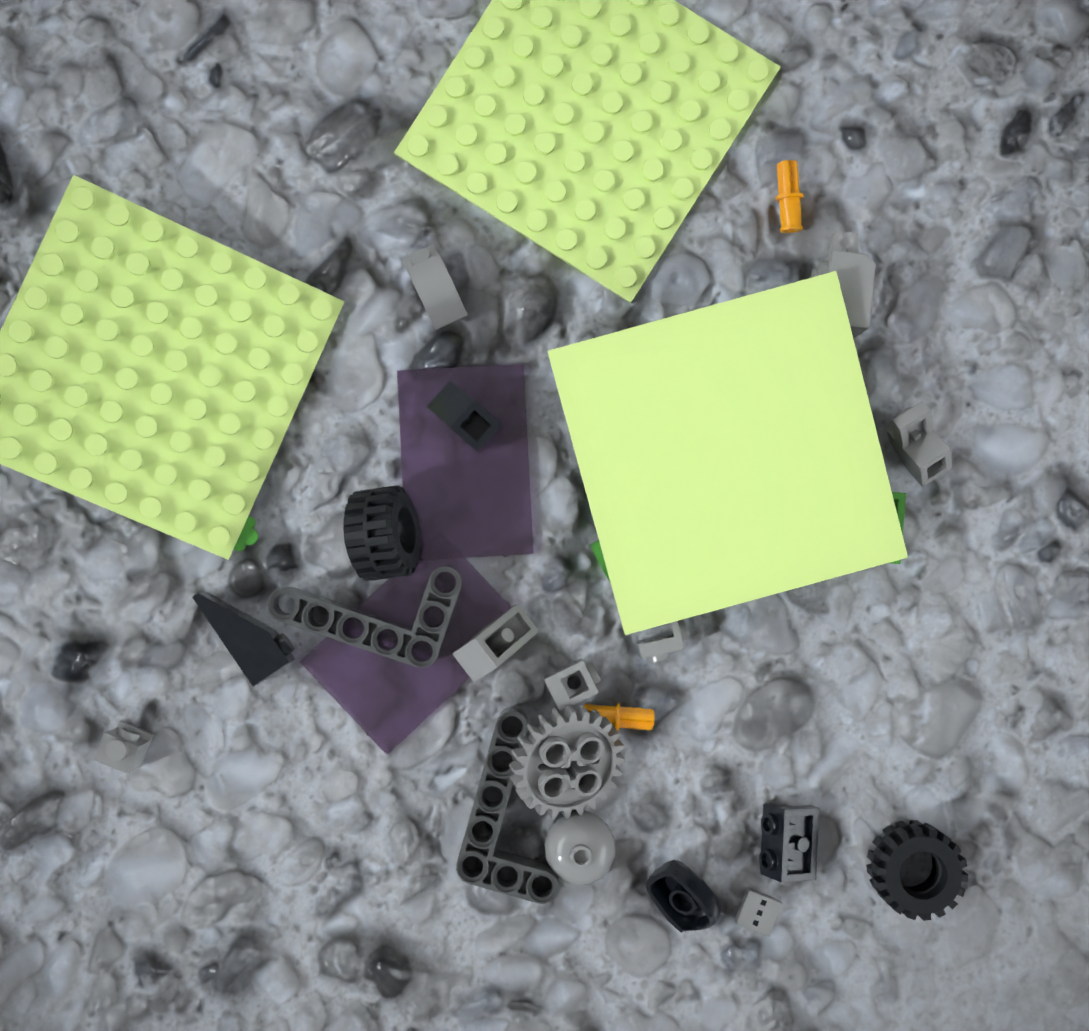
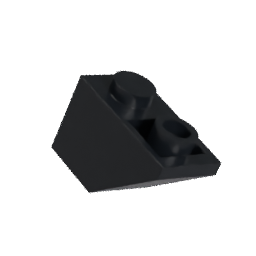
M451 380L426 406L479 455L503 429L501 423Z

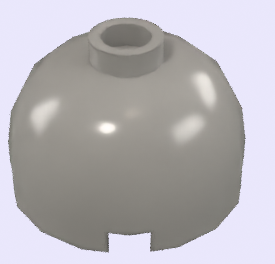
M571 811L568 819L564 816L559 818L549 827L544 841L545 858L552 872L563 882L575 886L590 885L602 879L611 868L615 856V840L608 825L598 815L584 811L583 815H579L577 811Z

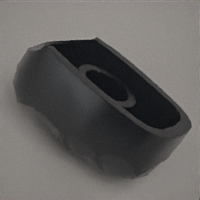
M674 859L664 863L652 873L646 882L647 892L665 918L681 933L708 929L715 925L720 917L721 904L718 897L703 879L678 860L675 861Z

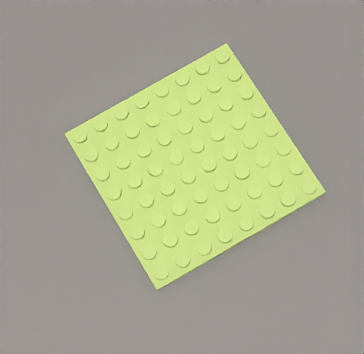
M492 0L394 154L627 302L632 303L781 67L675 0Z
M73 175L0 330V464L229 560L345 301Z
M837 271L547 351L625 635L908 558Z

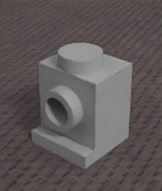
M582 658L544 676V681L560 712L565 710L567 705L572 707L599 693L595 684L601 682V679L593 663L585 665ZM576 675L581 679V683L577 688L568 686L567 680L570 676Z
M121 720L117 728L105 732L94 760L128 774L141 767L154 733Z

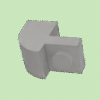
M434 244L418 249L411 255L402 258L435 330L467 316L454 283Z
M921 401L912 408L909 407L902 410L896 418L892 419L893 426L886 430L889 441L903 465L922 487L952 469L951 448L933 430L932 410L924 401Z

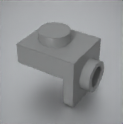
M684 619L668 623L671 635L636 642L639 656L642 659L648 658L649 663L670 659L669 653L684 650L682 641L688 640Z

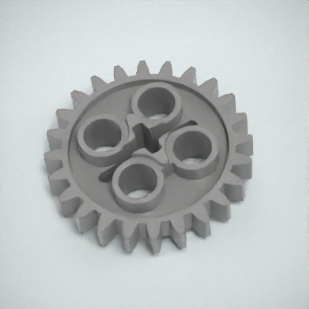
M567 705L564 715H560L553 708L552 718L549 720L543 715H539L540 726L536 728L528 724L527 728L531 733L529 737L518 736L517 738L523 747L512 749L511 751L517 760L509 763V767L514 773L510 779L516 787L515 791L521 800L523 799L529 809L535 808L540 816L547 811L550 817L555 819L559 811H561L563 816L568 819L573 809H576L579 815H583L584 806L587 804L592 809H596L594 799L600 797L607 800L608 797L604 790L606 787L615 789L617 786L612 781V777L622 776L623 774L617 766L625 762V758L620 753L625 747L618 739L620 737L619 732L605 716L602 718L595 709L589 713L582 705L576 713L570 705ZM590 741L585 747H582L586 742ZM552 745H555L552 750L547 751Z

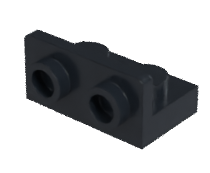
M773 803L763 804L761 852L759 854L761 875L781 883L816 880L820 808L812 805L779 806Z

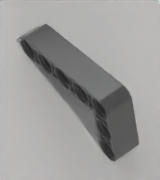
M443 565L432 572L413 627L296 587H285L274 591L267 600V609L272 618L280 622L414 667L425 668L432 665L440 654L463 586V576L459 569L453 565ZM441 572H449L455 577L456 586L452 591H443L438 587L437 577ZM283 594L291 596L294 600L295 606L291 613H285L279 607V599ZM316 606H323L327 609L329 613L327 624H318L313 619L312 614ZM431 606L439 607L444 612L443 623L439 625L430 624L425 616L427 608ZM354 617L361 620L364 626L362 635L353 636L347 631L346 624L349 618ZM391 629L395 631L398 636V644L395 647H386L382 644L380 639L382 630ZM416 642H428L433 649L432 656L427 659L419 658L414 652Z
M509 707L505 708L497 718L459 852L456 871L459 878L468 884L534 903L546 904L551 902L558 893V876L552 872L549 865L495 849L513 786L510 777L514 773L509 766L505 768L496 766L492 758L495 753L506 751L512 756L513 761H517L511 751L512 749L523 747L517 738L518 736H527V725L529 722L526 713L522 709ZM509 716H516L522 721L523 727L517 733H508L503 728V720ZM489 786H496L502 791L503 796L499 801L490 802L484 797L483 790ZM479 821H486L492 826L493 831L488 836H480L474 831V824ZM476 856L482 861L483 866L479 870L472 871L466 868L463 861L467 857ZM504 866H511L517 871V876L512 880H504L499 876L498 871ZM539 876H546L552 881V884L546 890H539L532 884L533 880Z

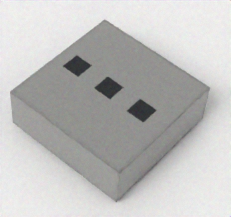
M747 887L734 921L740 926L770 937L782 902Z

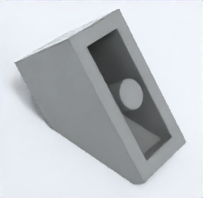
M517 603L452 654L472 681L476 682L498 668L535 636L539 630Z

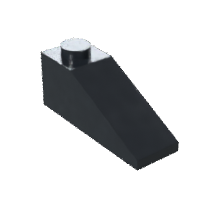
M208 592L197 593L192 597L252 686L262 683L295 660L291 653L294 651V647L284 633L279 635L275 629Z

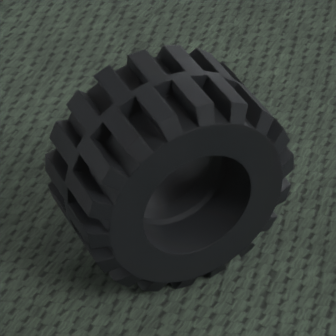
M399 485L353 492L349 496L345 507L343 530L347 554L357 575L365 581L413 574L420 557L421 532L417 512L409 494Z
M910 820L909 824H906L904 821L895 822L896 829L894 830L889 826L885 827L882 830L885 836L882 839L876 836L872 841L876 845L875 851L868 850L867 857L872 861L871 864L866 865L867 873L872 877L869 881L878 892L877 894L894 911L900 915L903 913L907 918L916 920L917 915L923 921L931 920L932 913L940 918L946 915L944 908L947 906L953 910L958 905L954 901L956 896L963 897L966 891L961 886V883L968 882V873L962 870V868L967 867V862L959 854L962 852L959 846L951 841V838L926 822L922 824L918 820ZM930 852L932 870L929 877L919 885L903 886L900 880V870L904 861L914 853Z

